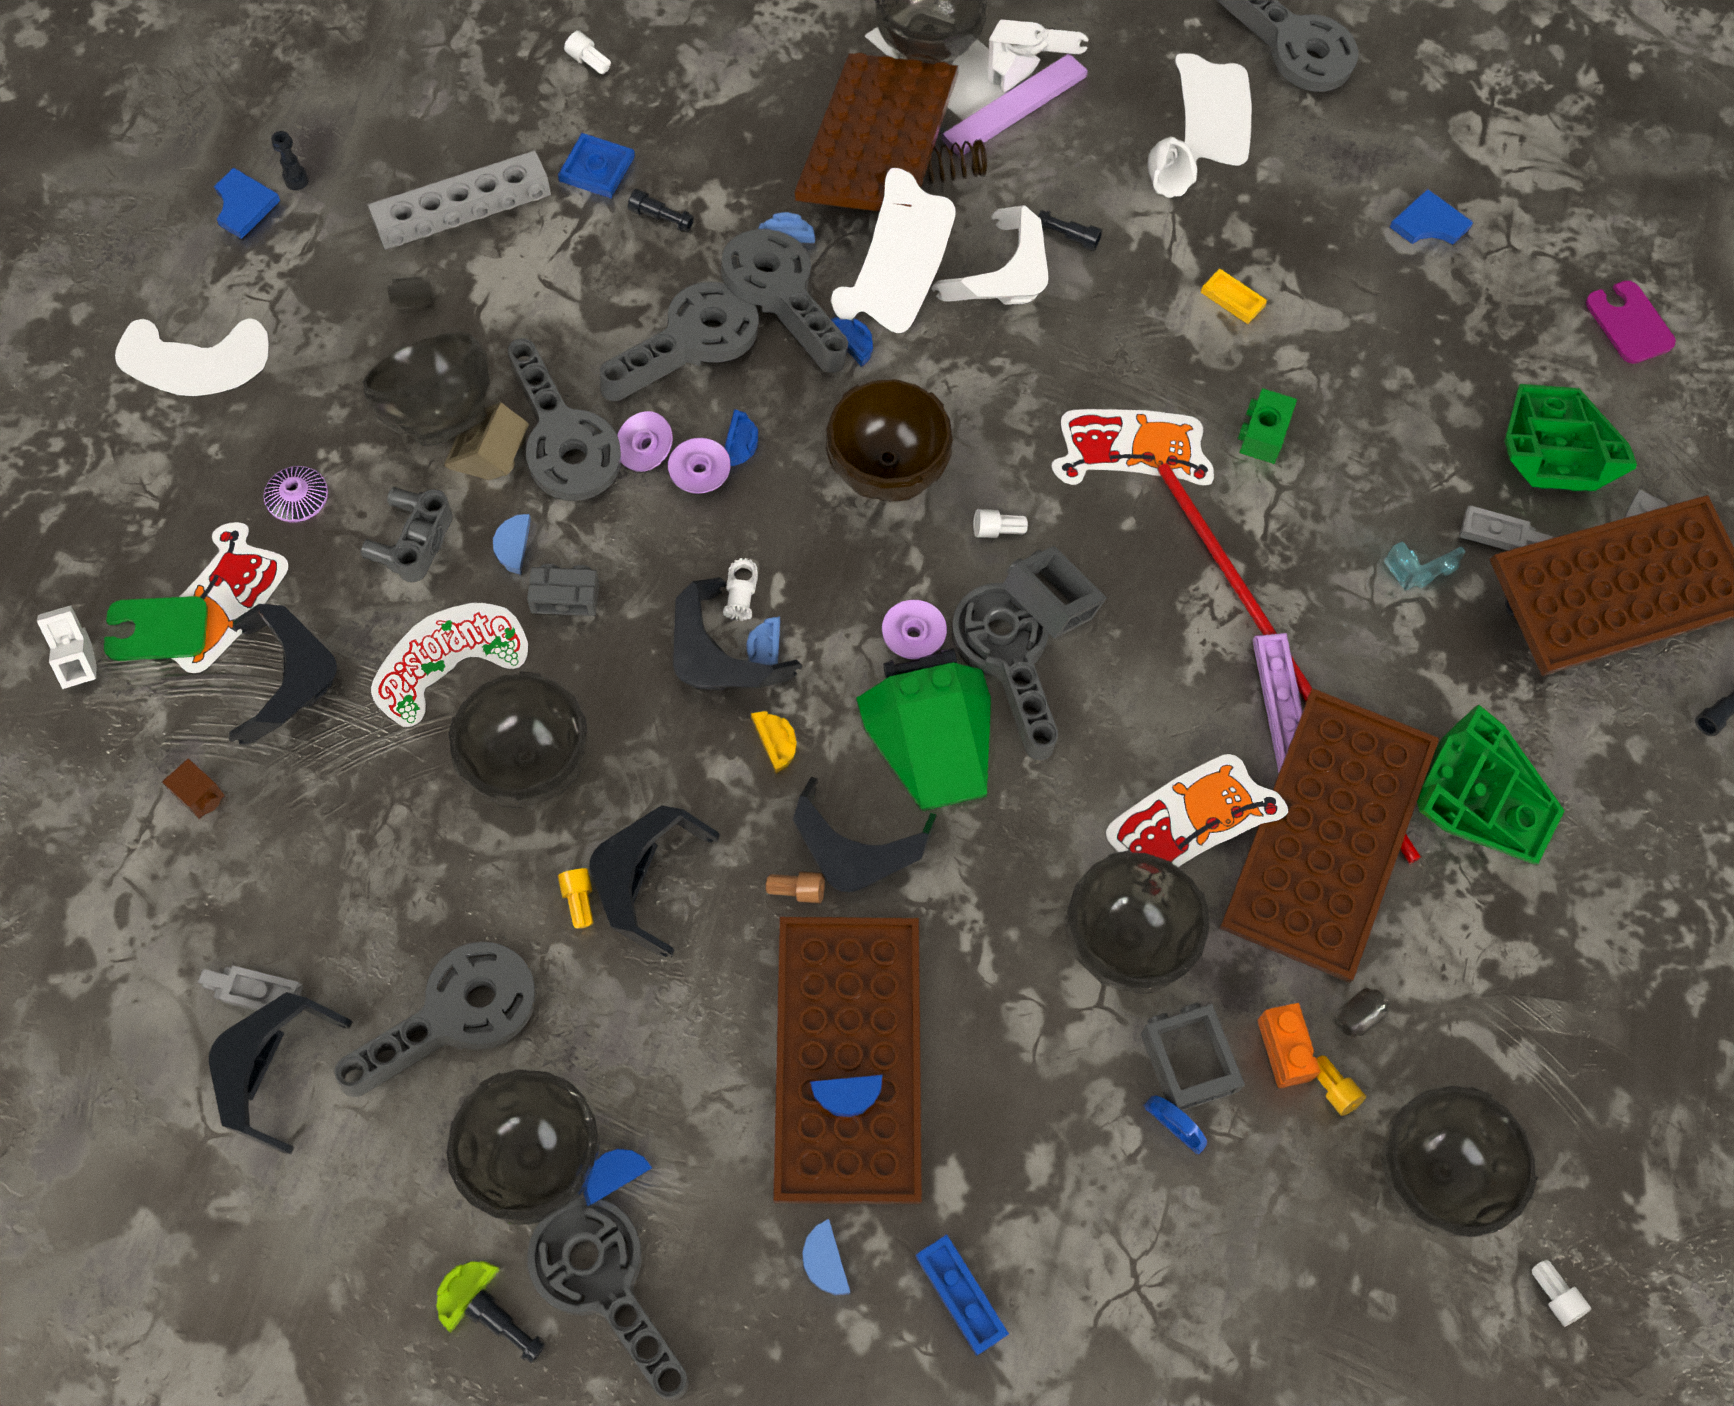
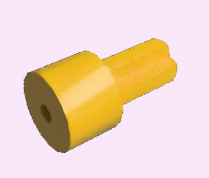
M580 868L560 873L558 880L562 898H568L574 928L580 929L591 926L593 924V917L588 894L593 891L588 869Z
M1321 1055L1317 1057L1321 1073L1316 1078L1328 1091L1326 1099L1340 1116L1351 1113L1364 1102L1366 1095L1351 1077L1344 1078L1326 1056Z

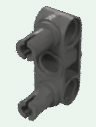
M392 487L387 498L388 505L412 512V514L405 522L402 534L396 545L388 546L366 539L361 549V556L364 559L387 565L388 569L398 573L407 582H417L425 577L435 555L442 546L444 536L452 522V511L446 495L440 490L431 489L424 493L416 494ZM434 508H440L437 511H431ZM410 560H415V561H414L413 563H411V564H405L406 562H408V561H410Z

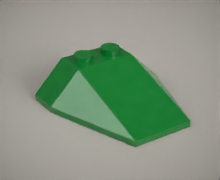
M1519 384L1504 442L1510 461L1532 487L1568 489L1571 491H1596L1636 469L1637 462L1630 444L1580 388Z
M952 662L886 678L856 698L864 730L921 811L987 796L991 696L982 669Z
M1480 705L1475 706L1441 738L1435 749L1417 800L1419 812L1443 831L1533 865L1539 864L1565 811L1505 725Z

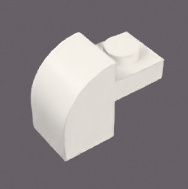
M72 606L39 614L37 622L50 647L49 663L62 689L96 679L97 665L93 647L86 628L81 627Z

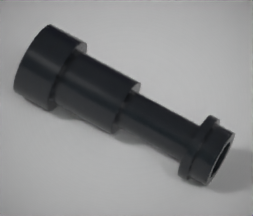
M285 131L275 132L271 137V144L274 150L280 152V163L283 169L282 177L285 185L290 190H301L307 186L309 180L305 169L300 166L297 156L292 153L293 140Z
M637 188L630 195L627 206L628 211L638 215L643 213L657 220L665 219L677 224L679 231L688 232L691 229L694 216L689 214L688 211H684L681 214L669 209L665 203L649 197L648 193Z
M1041 210L1038 218L1041 219L1042 231L1047 227L1065 234L1067 239L1083 244L1082 247L1093 252L1096 250L1103 230L1093 225L1087 227L1073 221L1067 223L1052 217L1051 211Z
M954 648L940 650V654L920 657L918 661L894 664V661L890 660L883 663L885 679L890 676L952 662L957 663V657Z
M1734 691L1727 697L1720 698L1711 708H1705L1695 718V724L1702 733L1708 736H1716L1726 727V721L1734 714Z
M482 1289L467 1306L464 1315L475 1324L481 1322L496 1336L500 1337L503 1335L523 1352L521 1359L527 1360L532 1364L541 1354L546 1344L541 1341V1337L537 1336L533 1340L512 1322L514 1318L495 1303L496 1298L485 1289Z

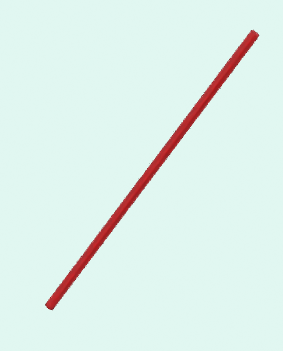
M1164 463L1157 469L1262 635L1277 634L1169 464ZM1292 657L1298 691L1306 702L1312 687ZM1405 834L1400 850L1408 863L1412 864L1419 860L1421 856L1407 834Z

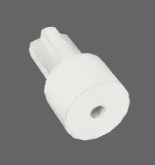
M578 30L570 35L564 46V51L579 63L586 62L600 74H604L610 69L611 61L594 48V42Z
M977 509L973 522L975 537L997 538L999 534L1023 535L1027 532L1028 520L1025 516L1000 515L998 510Z
M1541 1261L1532 1268V1274L1552 1300L1548 1306L1564 1327L1575 1322L1592 1309L1576 1287L1571 1289L1568 1287L1550 1261Z

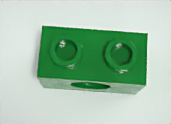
M1262 388L1258 399L1252 398L1246 413V416L1251 417L1250 422H1243L1237 439L1243 441L1239 453L1275 464L1297 399Z

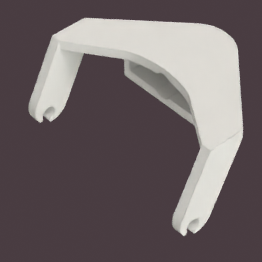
M1000 20L989 39L988 80L994 85L1001 83V89L1006 94L1031 77L1041 60L1035 56L1040 51L1082 54L1087 50V47H1081L1080 42L1082 40L1088 42V37L1082 32L1044 29L1041 24L1034 22Z
M1025 205L997 209L992 214V220H999L996 224L998 228L1002 230L1019 228V243L1014 256L1002 269L996 272L936 281L932 286L933 292L935 290L939 291L936 297L945 302L998 298L1005 305L1026 304L1033 301L1045 289L1048 283L1041 219Z

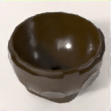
M897 379L870 381L861 386H854L842 395V399L833 409L826 428V452L834 472L856 493L870 499L889 502L904 501L921 494L932 483L938 481L948 465L953 452L951 423L944 409V404L932 392L928 393L918 385ZM884 460H891L892 462L886 463Z

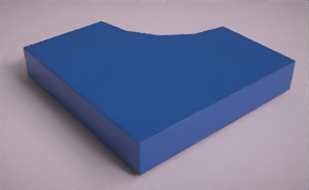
M232 168L214 186L216 193L224 201L222 212L216 220L220 227L240 239L281 201L276 192L235 168Z
M1427 189L1392 221L1390 228L1411 244L1420 239L1436 238L1453 245L1471 228L1473 222Z

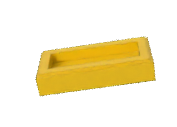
M1220 268L1202 286L1200 292L1246 324H1249L1257 316L1267 302L1265 298Z

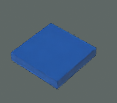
M581 133L558 173L559 182L612 199L635 157L634 150Z

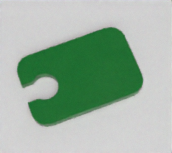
M196 596L116 601L108 608L106 623L108 625H119L126 621L133 622L135 624V631L131 636L124 639L115 636L105 637L104 652L108 658L114 661L197 656L205 647L208 606L202 598Z

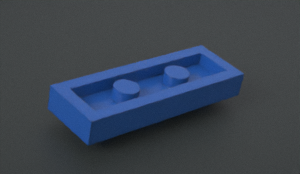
M945 1235L915 1255L921 1268L976 1356L1009 1335L948 1235Z

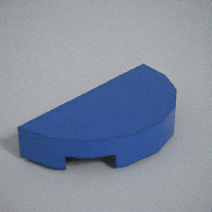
M839 317L832 318L833 323L848 340L847 352L863 367L869 361L873 352L870 330L857 319L851 321L848 319L839 320Z
M736 409L733 412L724 447L729 455L731 466L746 462L754 455L758 447L757 426L748 418L746 413Z
M882 1075L812 1081L810 1086L814 1099L824 1109L830 1111L835 1116L852 1117L864 1113L875 1103L881 1092Z
M1155 1095L1151 1096L1143 1105L1151 1115L1195 1154L1199 1155L1207 1146V1140L1200 1128L1173 1103Z
M616 1149L602 1154L590 1165L586 1175L583 1194L587 1207L653 1167L643 1156L632 1150Z

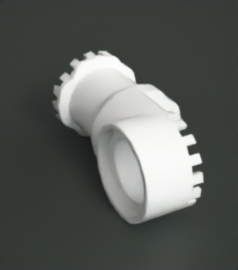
M736 559L729 567L726 587L729 596L727 606L723 609V615L728 618L730 617L731 620L735 617L736 621H738V618L740 621H743V619L747 620L752 617L750 602L751 595L755 593L758 572L756 564L751 559ZM746 568L753 575L746 581L736 579L734 574L737 570Z

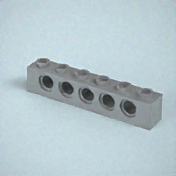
M534 150L368 204V208L382 245L386 250L531 201L540 200L551 195L547 174Z

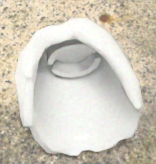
M1170 136L1158 142L1149 153L1148 172L1157 194H1161L1165 198L1182 196L1196 182V162L1190 147L1184 141Z

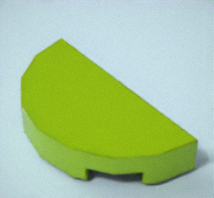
M486 1261L469 1262L456 1266L444 1277L437 1290V1310L439 1320L450 1333L464 1317V1312L473 1298L482 1289H485L500 1269Z

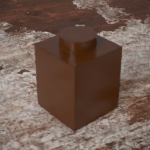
M186 759L162 781L171 794L198 819L214 811L218 807L220 800L225 796L217 784L190 759Z

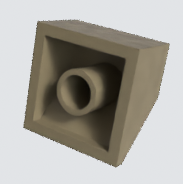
M501 402L466 416L443 466L450 470L486 480L506 476L512 471L515 465L514 457L526 440L525 433L529 423Z

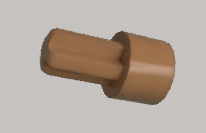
M800 871L798 876L771 874L767 877L766 892L768 894L796 896L798 902L822 903L825 889L823 873Z

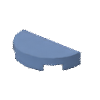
M789 212L776 213L773 215V218L767 220L764 224L761 223L758 228L785 233L800 243H815L812 225L802 220L798 214Z
M530 514L516 515L505 520L497 528L493 538V550L498 561L509 572L520 575L522 573L531 522Z
M780 616L765 619L764 623L758 625L749 633L746 643L748 661L765 665L778 664Z
M829 1219L816 1225L806 1238L802 1251L804 1270L810 1282L822 1291L835 1296L850 1294Z

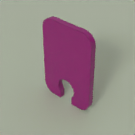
M1627 280L1616 283L1612 287L1615 293L1623 298L1625 305L1622 307L1612 306L1607 301V295L1603 289L1589 294L1586 299L1588 310L1624 361L1632 364L1640 363L1665 354L1675 346L1676 339L1636 283Z

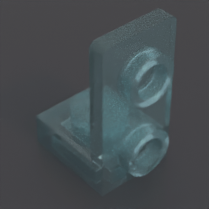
M1402 541L1392 546L1384 562L1403 589L1407 591L1415 586L1422 588L1434 580L1435 576L1441 573L1449 575L1457 570L1461 565L1460 560L1466 551L1463 547H1459L1421 566L1416 554L1409 550Z

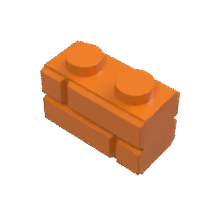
M1299 1003L1265 1010L1257 1021L1277 1087L1283 1088L1312 1081L1321 1071L1316 1057L1312 1055L1314 1049Z

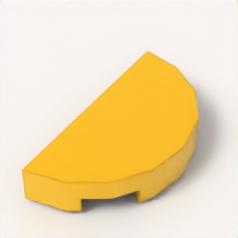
M767 711L751 713V719L777 774L787 768L795 756L797 741L794 729L787 719L768 714Z

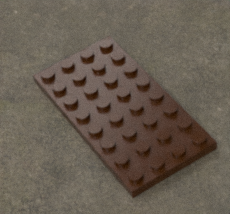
M849 53L796 186L795 201L880 211L885 196L886 175L891 168H899L909 172L921 188L958 77V65L946 62L934 63L918 59L907 60L891 56L880 57L864 53ZM898 204V205H903V206H908V207H911V206H912V205H910V204Z
M1708 495L1498 553L1489 559L1542 676L1734 619V547Z
M1312 688L1272 789L1285 801L1288 813L1277 821L1263 823L1258 826L1219 929L1351 983L1356 975L1439 738Z
M780 917L774 1203L921 1204L919 918ZM882 1075L881 1092L875 1103L864 1113L852 1117L835 1116L830 1111L824 1109L814 1099L810 1086L812 1081Z

